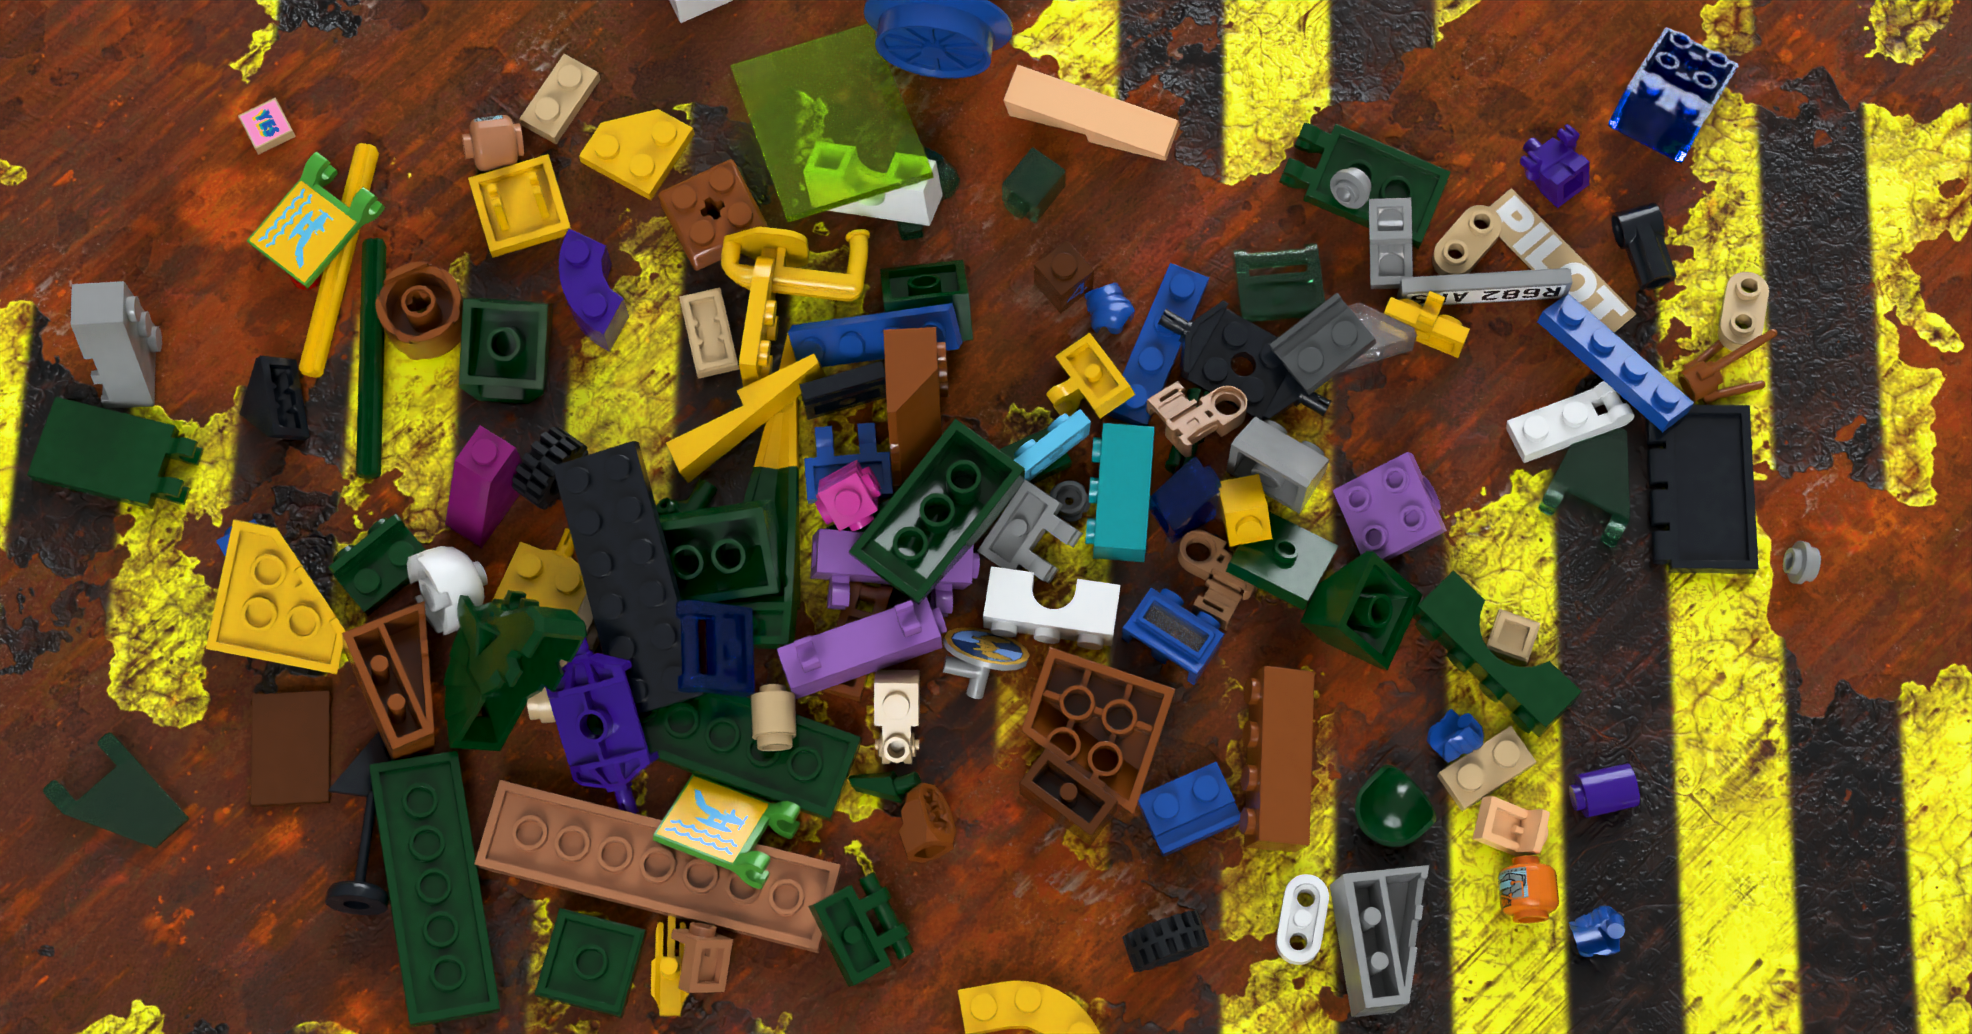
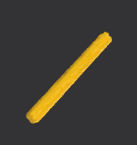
M359 143L355 146L341 201L349 208L354 196L361 188L364 187L370 191L379 156L377 148L373 145ZM360 229L323 271L299 364V370L305 376L320 378L323 375Z

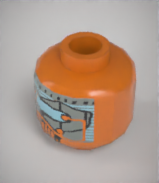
M1527 855L1513 858V865L1502 869L1498 875L1501 910L1505 914L1513 916V922L1527 924L1547 921L1549 913L1555 911L1559 906L1556 871L1551 866L1540 863L1538 856Z

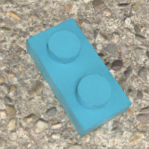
M1081 409L1070 417L1067 413L1059 416L1047 428L1049 432L1038 442H1035L1034 439L1027 441L1014 453L1016 458L1014 461L1025 468L1024 480H1032L1089 435L1091 421Z

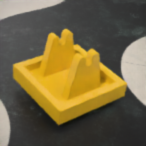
M548 154L468 178L492 258L564 237L568 229H571Z

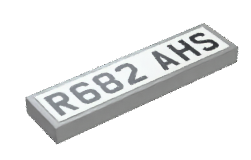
M1559 268L1403 277L1400 281L1397 299H1410L1424 306L1429 291L1444 296L1443 305L1559 299L1568 294L1572 285L1571 269Z

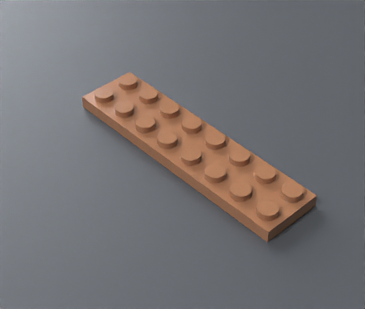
M502 780L499 781L474 863L477 868L691 922L712 924L719 929L819 953L823 935L808 906L836 891L842 869L840 864L756 844L753 851H760L770 856V862L765 869L770 872L769 878L762 889H757L746 884L736 873L729 869L653 841V834L662 820Z

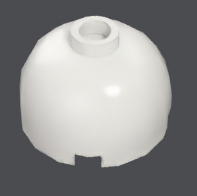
M445 546L424 550L408 557L407 571L410 584L418 581L421 595L415 597L417 603L425 601L426 620L437 633L443 632V635H447L459 629L457 605L460 595L469 596L476 607L483 605L485 598L483 586L488 584V579L479 561L472 562L462 551L454 547Z

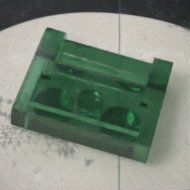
M1317 243L1304 244L1303 248L1252 253H1247L1246 249L1233 250V268L1236 278L1240 317L1249 322L1302 318L1325 302ZM1305 265L1306 272L1250 276L1249 274L1251 269Z

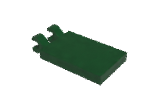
M1304 123L1294 147L1307 153L1322 154L1317 168L1314 169L1298 160L1289 158L1279 182L1291 188L1306 189L1307 192L1303 201L1369 228V199L1411 198L1412 247L1419 249L1451 171L1338 124H1335L1330 134L1312 124ZM1342 169H1360L1370 179L1371 192L1369 199L1358 209L1343 206L1335 199L1331 192V178Z
M55 397L27 475L34 481L148 509H153L156 498L185 505L190 488L183 486V480L164 477L170 459L191 465H199L203 448L197 447L198 442L184 437L177 438L180 431L175 425Z

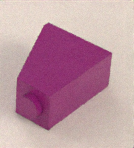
M481 425L454 461L445 525L482 549L520 495L512 488L514 483L512 479L518 473L515 471L518 464L523 462L516 447Z

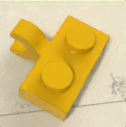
M1429 291L1423 307L1410 299L1403 298L1398 300L1390 297L1380 324L1385 329L1456 358H1459L1470 330L1462 326V323L1452 316L1439 315L1445 297Z
M1088 333L1055 356L1060 366L1069 376V379L1052 387L1046 393L1060 416L1065 413L1071 416L1078 409L1080 401L1085 398L1100 419L1135 395L1129 383L1091 333Z

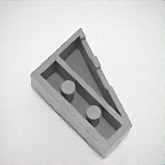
M1429 865L1342 874L1330 884L1351 1017L1395 1013L1409 1004L1417 947L1415 945L1418 924L1422 919L1423 912L1421 903Z

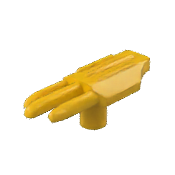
M668 916L667 956H663V922H659L656 928L655 958L651 961V995L658 1005L660 1016H681L682 1007L689 996L688 992L678 988L685 944L679 942V956H675L676 940L671 937L672 930L676 929V917ZM684 922L680 923V929H687Z

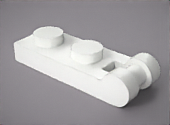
M1603 381L1591 390L1507 420L1506 430L1523 463L1623 427L1630 423L1635 416L1629 404L1622 402L1620 394ZM1605 405L1608 412L1598 416L1594 408Z

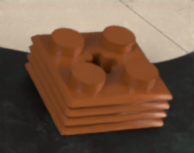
M732 159L671 186L658 194L661 207L696 271L721 260L724 236L755 227H768L739 169ZM711 210L720 211L721 217L714 220L707 213Z

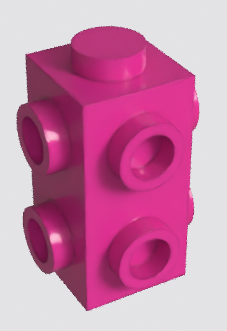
M855 460L819 480L815 505L827 525L834 522L839 532L847 527L853 532L874 520L872 514L878 511V497L881 496L879 491L881 486L870 466L862 469L858 460Z

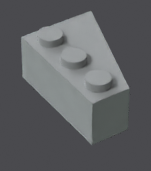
M124 281L72 284L71 327L83 358L93 359L97 370L91 371V378L94 384H103L101 395L103 408L155 406L156 352H160L162 349V335L159 326L154 325L149 312L144 311L138 296L133 295Z

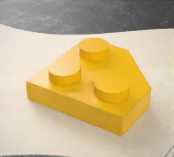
M659 109L600 123L580 153L579 158L581 163L641 196L652 200L695 134L691 126Z

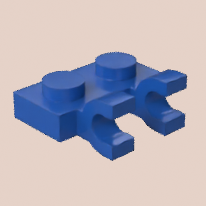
M875 423L857 424L860 454L835 456L832 426L815 427L817 457L804 458L808 504L817 501L816 494H818L820 479L855 460H858L862 469L870 466L881 486L879 490L881 496L878 498L893 497L890 452L877 453Z

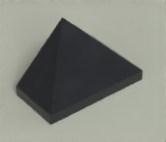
M260 355L255 360L240 415L268 437L307 440L310 438L296 359Z

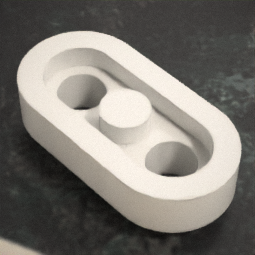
M1303 874L1296 876L1288 883L1283 895L1275 942L1277 952L1281 958L1293 965H1303L1311 962L1317 956L1322 944L1329 892L1325 883L1314 875ZM1300 893H1308L1313 898V904L1304 907L1299 904L1297 896ZM1301 936L1306 942V947L1302 950L1293 949L1290 945V938Z

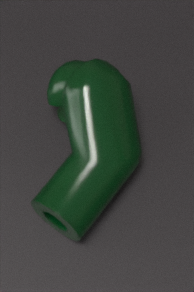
M699 479L688 499L675 501L667 497L660 500L656 506L658 515L708 508L718 489L711 483Z

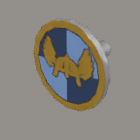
M971 627L955 628L948 631L944 637L943 644L946 650L955 657L946 655L943 673L970 678L966 694L971 698L982 699L990 669L1001 671L1021 669L1026 667L1030 654L1022 644L1010 637L997 636L985 629Z

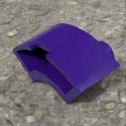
M568 229L559 256V276L565 298L573 318L584 334L598 346L610 352L627 322L629 314L624 298L611 290L608 285L607 278L612 263L607 247L600 242Z

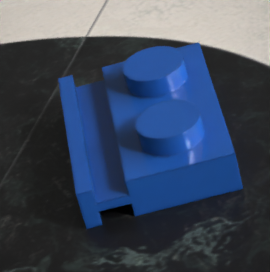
M1217 761L1141 794L1138 806L1154 840L1157 842L1162 857L1239 824L1241 815Z

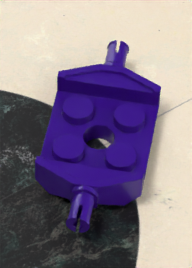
M585 637L572 662H568L562 667L564 676L556 690L550 691L545 686L573 781L582 786L605 788L608 793L615 792L619 810L637 813L639 810L630 788L632 780L659 758L658 751L649 753L625 673L626 670L632 667L631 661L600 653L593 654V651L589 650ZM589 714H594L601 719L604 727L602 735H596L589 729L587 725Z

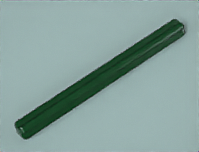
M368 238L362 243L356 473L362 479H376L381 475L384 328L378 318L375 303L377 294L379 296L384 285L383 281L386 278L387 246L384 240L380 238Z

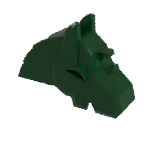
M508 590L504 600L493 599L492 602L477 607L469 596L460 595L457 605V618L460 627L449 654L451 659L443 684L446 685L444 710L450 748L501 751L528 699L542 692L545 686L550 691L556 690L564 676L559 662L561 659L567 662H572L587 636L585 622L572 610L540 607L537 600L525 599L526 594L521 591ZM480 709H481V711H482V716H477V714L479 713V711H480Z

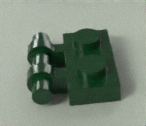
M874 872L858 880L866 894L863 898L858 899L852 885H848L808 906L848 987L854 986L892 965L884 948L891 945L898 960L914 952L907 938L910 932L905 922H899L889 902L892 896L886 886L881 887ZM871 909L874 910L884 930L879 935H876L866 915V912Z

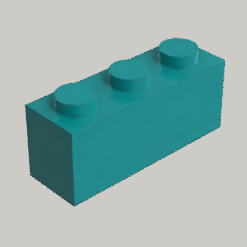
M1103 423L1102 437H1093L1091 462L1100 463L1099 478L1090 477L1088 503H1096L1097 509L1096 519L1087 518L1085 544L1094 545L1093 559L1145 561L1154 427Z

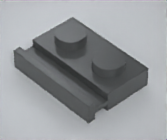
M1336 293L1269 345L1300 386L1310 395L1374 346L1376 339L1350 307L1345 304L1341 296Z

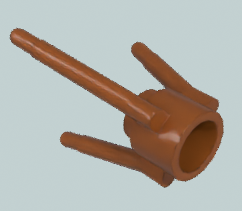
M1769 330L1716 362L1708 361L1724 348L1720 340H1717L1696 359L1683 365V370L1678 373L1679 383L1686 396L1693 402L1702 399L1705 405H1709L1721 398L1763 389L1765 382L1762 380L1718 389V385L1723 383L1720 370L1776 337L1778 334L1777 330Z

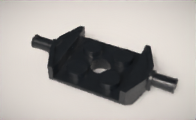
M1224 300L1196 318L1194 322L1192 320L1188 322L1167 308L1165 309L1158 325L1181 336L1179 342L1182 343L1180 377L1209 393L1221 386H1233L1240 389L1247 398L1246 414L1253 418L1257 417L1264 422L1265 420H1275L1293 405L1298 407L1300 403L1324 416L1332 400L1316 392L1308 395L1283 365L1278 356L1271 350L1269 344L1278 337L1226 309L1229 303ZM1237 357L1248 359L1253 366V373L1249 376L1237 375L1232 370L1231 360ZM1225 401V402H1227L1228 404H1230V405L1234 406L1235 408L1239 409V407H1238L1234 402H1232V401Z

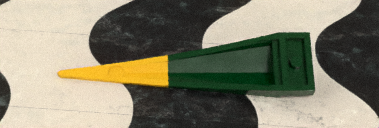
M788 333L779 370L796 362ZM798 397L766 421L743 501L744 503L774 498L782 539L780 591L772 594L710 602L705 644L711 649H777L794 643L797 610L800 609Z

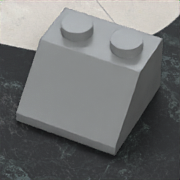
M1254 417L1231 444L1226 472L1236 478L1259 474L1264 494L1300 514L1325 475L1329 459L1324 456V452L1315 444L1308 441L1300 443L1288 436L1286 429L1272 420H1265L1264 422Z

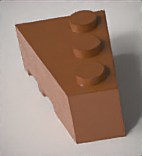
M425 601L342 633L344 652L392 761L412 758L435 748Z

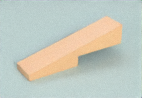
M1017 65L1003 99L1009 116L1086 134L1090 143L1164 161L1167 159L1179 127V122L1176 119Z

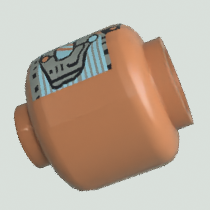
M508 115L475 118L470 123L469 134H462L465 159L473 158L476 168L480 171H491L516 164L518 157L524 156L520 123L513 124L512 119Z

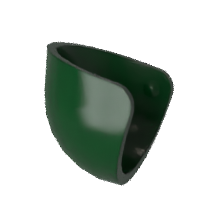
M1383 765L1361 787L1356 797L1355 813L1359 826L1369 838L1381 845L1395 847L1412 843L1436 822L1435 810L1424 792L1410 777L1392 765Z

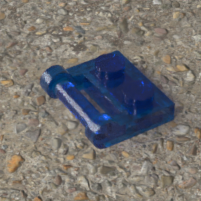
M697 600L677 602L676 618L681 619L682 675L678 676V691L683 693L704 692L739 697L755 694L752 608ZM698 619L706 620L707 675L699 673Z

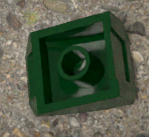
M463 298L459 388L478 401L529 404L544 394L554 303L491 298Z

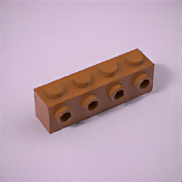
M1263 666L1250 674V678L1247 679L1244 687V701L1246 704H1249L1248 721H1246L1242 733L1243 745L1247 747V764L1244 765L1241 773L1242 790L1246 791V805L1240 815L1239 828L1241 834H1244L1245 848L1294 853L1310 846L1314 671Z

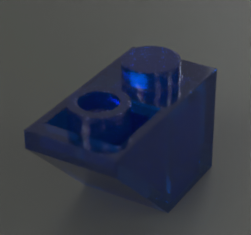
M1194 457L1150 496L1149 510L1172 544L1183 538L1188 532L1196 530L1215 518L1220 495L1219 488L1222 487L1221 482L1209 465L1203 467L1198 458Z

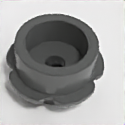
M1061 482L1055 485L1050 492L1051 497L1063 504V507L1056 516L1062 517L1066 522H1075L1081 519L1083 512H1087L1090 508L1091 503H1088L1089 494H1086L1085 487L1079 482ZM1066 499H1073V504L1067 505L1065 503Z

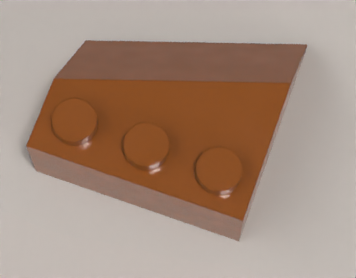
M1049 647L1021 731L1117 799V804L1134 816L1175 695V689Z

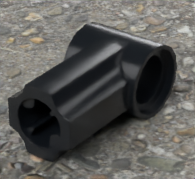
M1653 202L1613 213L1611 224L1615 240L1620 249H1626L1640 290L1650 291L1658 289L1674 281L1677 275L1663 239L1665 236V226L1657 204Z

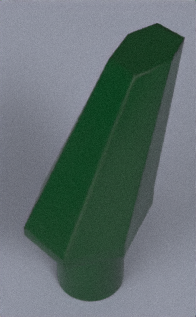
M893 770L882 773L850 775L848 778L851 786L857 792L898 803L903 802L905 793L921 783L920 776L916 771L899 777Z

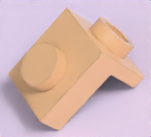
M1494 796L1482 797L1472 839L1513 856L1539 854L1548 837L1547 825L1550 812L1543 809L1526 810Z

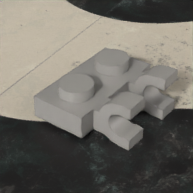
M1025 479L977 551L1001 568L1020 570L1021 567H1024L1029 572H1034V575L1042 581L1050 584L1059 569L1032 551L1046 531L1073 548L1083 533L1056 516L1063 507L1062 503Z

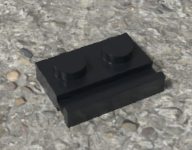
M882 361L799 384L808 420L886 398V376Z

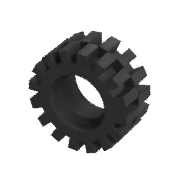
M558 426L550 428L548 433L545 431L540 436L539 442L534 441L531 445V451L524 454L522 457L524 461L518 464L515 470L518 473L512 479L514 482L512 488L543 510L547 509L548 506L552 507L555 505L557 499L561 500L553 466L588 455L587 446Z

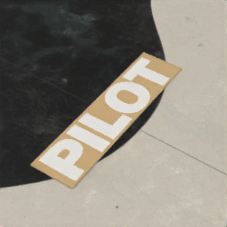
M1512 188L1489 206L1498 213L1502 221L1499 238L1531 270L1571 269L1572 285L1568 293L1614 333L1636 315L1622 298Z

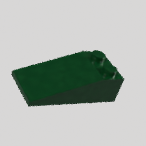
M955 418L852 546L849 554L919 605L1010 503L1024 482L1025 468Z

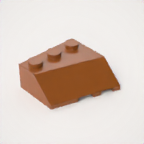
M936 327L884 330L887 418L893 494L897 492L942 435L940 397H949L946 342H937Z

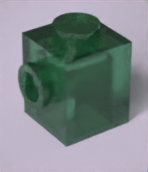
M1032 147L1002 183V201H1004V206L1014 216L1020 219L1026 217L1033 223H1036L1065 188L1066 170Z

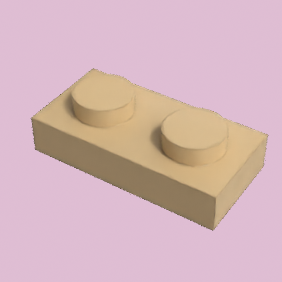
M563 54L519 118L521 125L557 144L601 80L599 72Z
M1512 726L1485 742L1481 748L1473 750V752L1466 754L1440 771L1437 777L1463 812L1482 800V797H1487L1533 767L1537 761Z

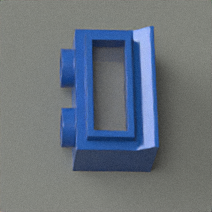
M1150 588L1133 615L1123 626L1121 639L1128 644L1133 637L1152 648L1151 656L1160 663L1166 664L1169 659L1188 671L1187 681L1195 685L1223 643L1224 633L1219 631L1221 624L1205 612L1200 611L1196 616L1183 608V599L1171 590L1163 588L1159 593L1155 589Z

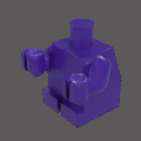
M1569 124L1564 125L1565 130L1562 128L1558 130L1557 137L1560 141L1552 137L1542 145L1536 138H1530L1523 146V150L1528 156L1523 155L1520 159V164L1524 167L1526 178L1534 181L1539 191L1556 208H1559L1574 195L1589 186L1590 162L1582 154L1578 155L1575 152L1580 134Z

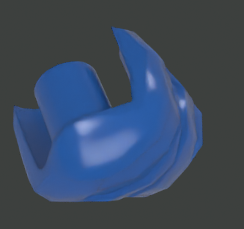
M1112 283L1088 291L1085 294L1087 310L1091 314L1090 324L1096 333H1099L1100 328L1107 327L1111 334H1119L1123 331L1126 321L1129 319L1131 322L1134 318L1135 309L1131 302L1124 297V293L1118 283Z
M1453 709L1448 710L1440 722L1429 728L1427 743L1448 763L1459 758L1461 754H1469L1473 750L1481 748L1484 741L1481 724L1470 713L1459 716Z
M1599 906L1593 909L1591 913L1589 912L1587 915L1584 914L1576 918L1575 921L1568 922L1580 956L1591 957L1594 954L1609 956L1620 952V938L1625 933L1624 919L1612 907Z

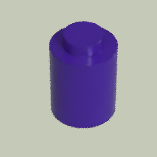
M1629 763L1575 775V784L1569 785V795L1574 810H1581L1586 818L1637 807L1640 804L1637 779Z

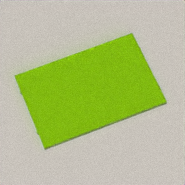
M869 24L730 65L787 222L934 178L889 65L876 50V34Z

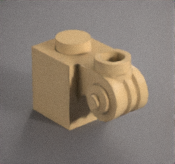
M878 670L874 680V726H882V732L880 733V739H875V750H878L879 757H882V764H890L891 762L899 764V762L912 764L913 757H916L917 750H919V739H915L912 726H919L920 670Z

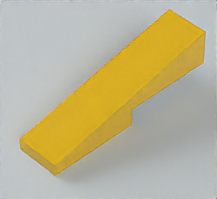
M811 354L737 390L743 406L666 442L678 471L688 483L801 395L799 384L825 376L826 374L815 354Z

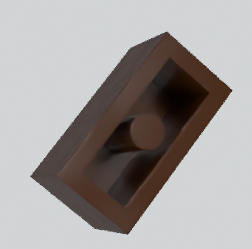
M1047 748L1019 782L1020 795L1089 846H1091L1117 811V799Z

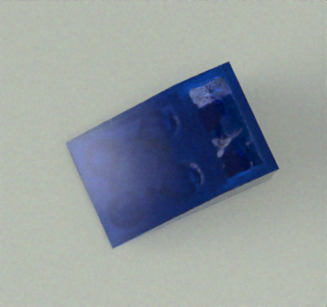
M1665 27L1626 87L1608 126L1682 164L1739 64L1728 59L1723 53L1712 51L1691 40L1688 35Z

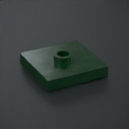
M1269 512L1272 539L1239 545L1228 564L1226 572L1304 610L1339 546Z
M559 908L534 995L539 998L623 1018L647 931Z

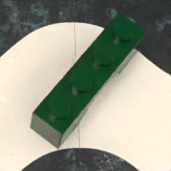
M1453 570L1417 605L1413 618L1417 621L1415 623L1416 628L1429 641L1434 642L1437 640L1448 651L1447 657L1455 667L1463 672L1468 670L1480 681L1478 685L1489 699L1494 702L1500 700L1512 712L1511 718L1519 728L1527 733L1532 731L1540 737L1575 703L1582 691L1550 661L1532 667H1518L1497 658L1484 643L1480 632V614L1485 599Z

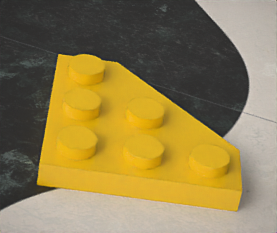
M233 519L206 649L337 674L343 649L342 633L346 632V630L278 528Z

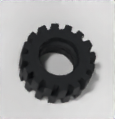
M1197 910L1175 914L1168 918L1165 917L1154 923L1146 924L1144 927L1132 930V932L1122 937L1134 972L1150 970L1181 960V958L1200 952L1210 945Z

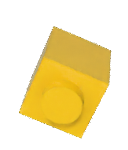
M1255 474L1218 481L1220 507L1229 547L1272 539L1268 505L1260 475Z

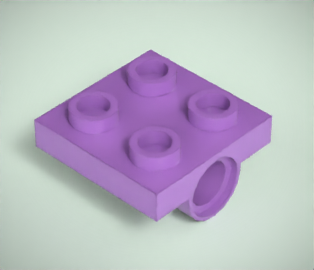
M1406 452L1333 490L1360 555L1366 551H1372L1386 562L1447 531L1438 512L1441 510L1438 496L1429 480L1422 475L1412 453Z

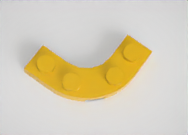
M1006 981L958 990L965 1034H984L1006 1029H1028L1037 1034H1100L1093 1020L1077 1002L1061 991L1047 985L1029 981Z

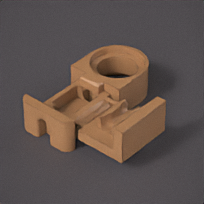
M1178 381L1147 399L1146 412L1149 415L1156 412L1166 424V438L1184 457L1191 456L1194 443L1215 430L1223 437L1239 427L1244 422L1247 411L1246 395L1240 389L1233 386H1221L1199 399V406L1197 408V401L1195 399L1189 401L1183 394L1185 388ZM1221 401H1232L1239 407V411L1232 415H1225L1220 413L1215 406Z
M1193 530L1184 535L1180 542L1178 561L1183 569L1205 580V586L1209 588L1204 597L1198 595L1191 613L1197 616L1200 611L1205 612L1221 624L1220 628L1226 630L1241 599H1249L1256 586L1226 572L1228 564L1234 555L1225 550L1226 541L1206 531ZM1192 543H1201L1209 549L1210 556L1204 561H1194L1187 555L1186 548ZM1241 590H1244L1243 597L1239 594Z

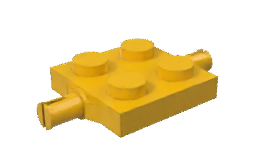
M565 528L556 550H542L520 542L493 599L504 600L508 590L521 591L526 594L525 599L537 600L540 607L572 610L577 615L587 592L579 563L572 558L575 548L570 529Z

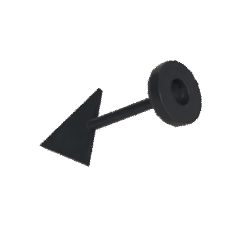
M379 731L328 790L331 793L367 797L354 881H340L332 884L327 889L325 903L330 908L354 915H378L385 913L388 910L389 897L384 889L366 882L376 814L369 764L392 761Z

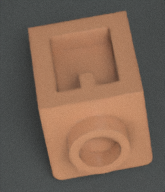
M702 922L690 923L689 929H673L671 938L685 944L678 988L688 993L725 992L733 939L716 933V926Z

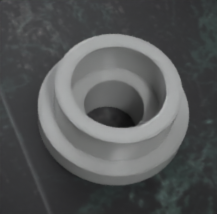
M1348 168L1338 171L1331 178L1330 188L1333 196L1340 204L1347 208L1358 209L1369 199L1371 182L1368 176L1360 169Z
M1797 541L1792 548L1786 551L1783 558V570L1787 573L1791 583L1803 584L1805 581L1812 582L1819 573L1821 565L1820 551L1815 547H1811L1809 542Z

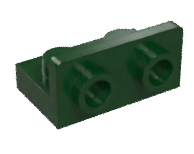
M394 514L389 519L385 517L375 522L369 528L367 536L355 546L348 545L341 549L335 555L333 563L328 569L368 617L410 583L407 571L408 557L426 549L409 531L402 519L397 514Z

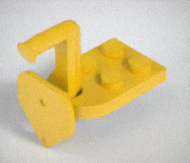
M755 227L724 236L721 266L725 274L735 283L750 290L739 357L743 387L772 374L773 355H770L771 341L777 340L779 316H776V293L846 302L853 301L861 295L868 260V238L870 237L868 230L858 229L846 234L845 239L849 242L846 274L793 268L802 267L809 263L808 240L804 235L795 231ZM740 254L756 260L755 266L739 264Z

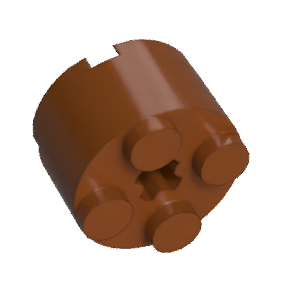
M425 262L407 263L388 274L383 281L384 285L379 296L377 294L375 304L378 318L391 343L412 360L436 358L455 348L461 342L463 296L453 276L443 268L430 266ZM427 308L426 311L419 313V310Z

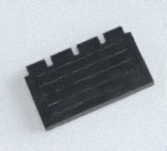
M1693 405L1688 414L1664 432L1646 418L1647 445L1663 446V449L1647 451L1649 485L1665 487V490L1658 489L1649 492L1651 526L1667 528V531H1654L1651 533L1652 563L1667 564L1669 573L1755 574L1759 569L1750 405Z

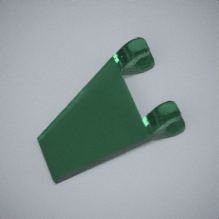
M1617 428L1571 444L1538 510L1548 516H1553L1567 491L1613 514L1600 541L1609 547H1616L1630 520L1627 431Z
M110 732L101 737L97 743L117 766L79 800L76 801L69 791L56 780L51 781L44 787L43 793L64 815L153 848L160 846L190 819L119 739Z

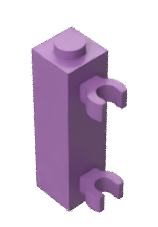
M818 529L812 536L810 579L829 580L827 609L845 610V607L849 606V581L889 584L849 554V550L864 532L844 530L839 532V530ZM974 544L932 590L930 607L931 609L939 607L943 617H948V614H952L953 611L952 589L964 590L972 584V578L977 579L980 557L979 553H973Z
M926 596L919 605L910 600L895 605L894 608L823 633L793 641L794 643L777 648V652L790 691L795 694V699L941 649V634L947 632V628L940 608L931 609Z

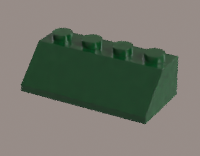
M774 498L659 515L683 606L772 594L780 591L782 539Z

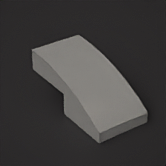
M1411 198L1369 199L1371 289H1398L1403 277H1413Z

